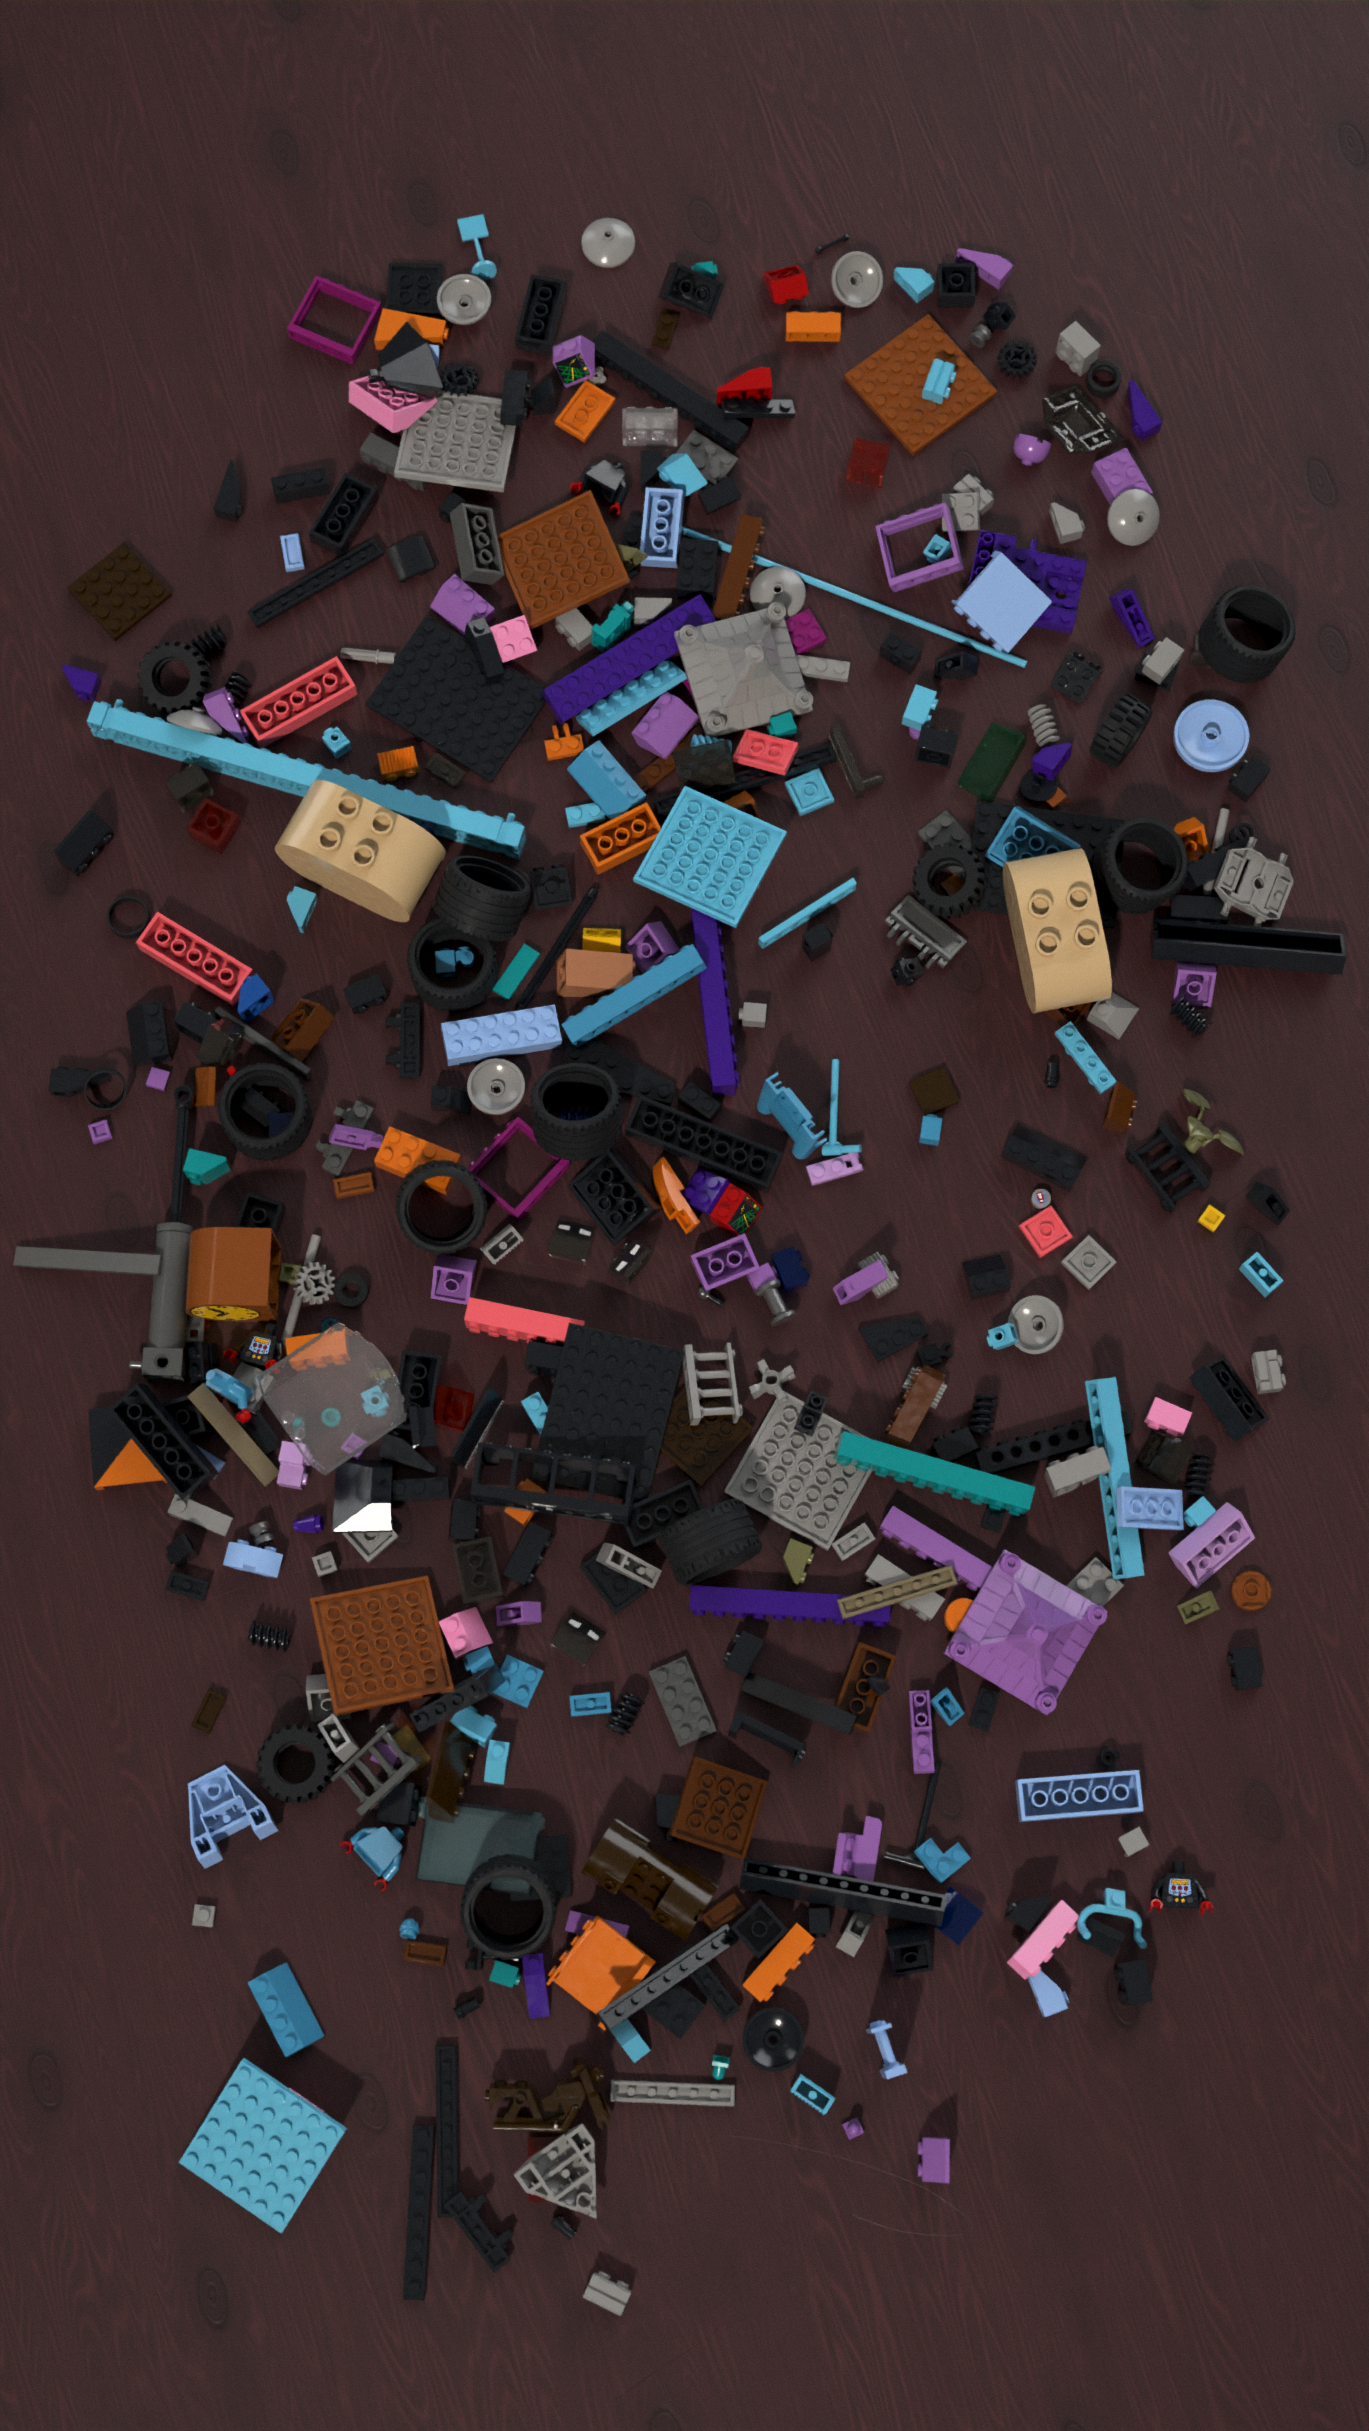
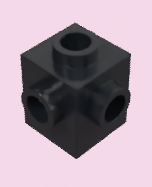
M992 303L987 308L983 317L987 325L995 330L1007 329L1016 315L1007 303Z
M917 957L898 959L895 962L896 964L890 969L897 986H911L924 975Z

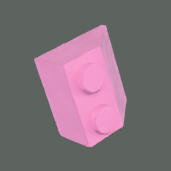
M476 1607L458 1612L439 1621L456 1660H460L466 1657V1654L493 1643Z

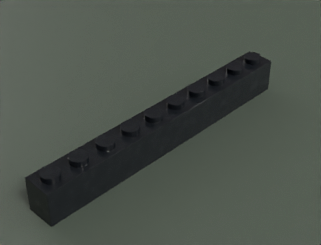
M604 330L593 340V343H595V361L602 362L610 371L617 372L625 381L629 380L637 389L644 390L652 399L659 400L667 409L674 410L682 419L689 420L697 429L704 430L712 439H717L727 449H732L736 452L748 438V426L736 418H724L721 408Z
M744 1858L739 1889L936 1926H942L947 1896Z

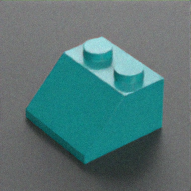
M189 1148L183 1171L188 1180H190V1183L201 1185L202 1183L209 1184L230 1172L232 1166L227 1157Z

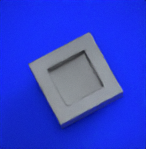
M331 1551L312 1558L318 1577L338 1571Z
M195 1904L192 1925L214 1927L216 1907Z

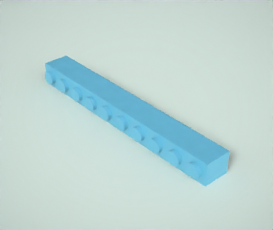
M1116 1377L1085 1381L1094 1446L1104 1448L1112 1468L1111 1472L1105 1475L1099 1474L1113 1579L1144 1576L1138 1528L1117 1527L1116 1487H1132Z

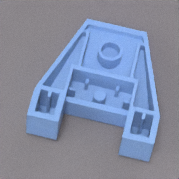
M225 1765L188 1783L191 1845L198 1861L205 1869L223 1860L216 1842L251 1825L254 1833L260 1840L279 1831L267 1807Z

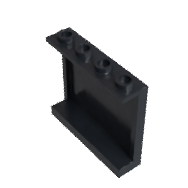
M739 1711L737 1712L729 1728L728 1737L735 1740L740 1729L795 1755L790 1768L793 1769L795 1765H800L806 1752L803 1749L804 1743Z

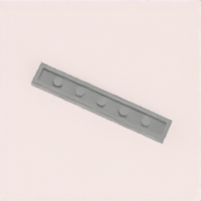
M611 2080L610 2101L734 2107L735 2085Z

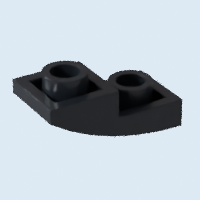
M810 1390L794 1430L812 1437L829 1398Z

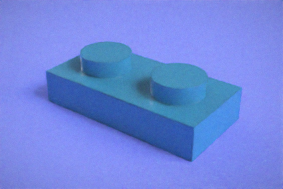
M610 1692L570 1696L571 1717L612 1713Z

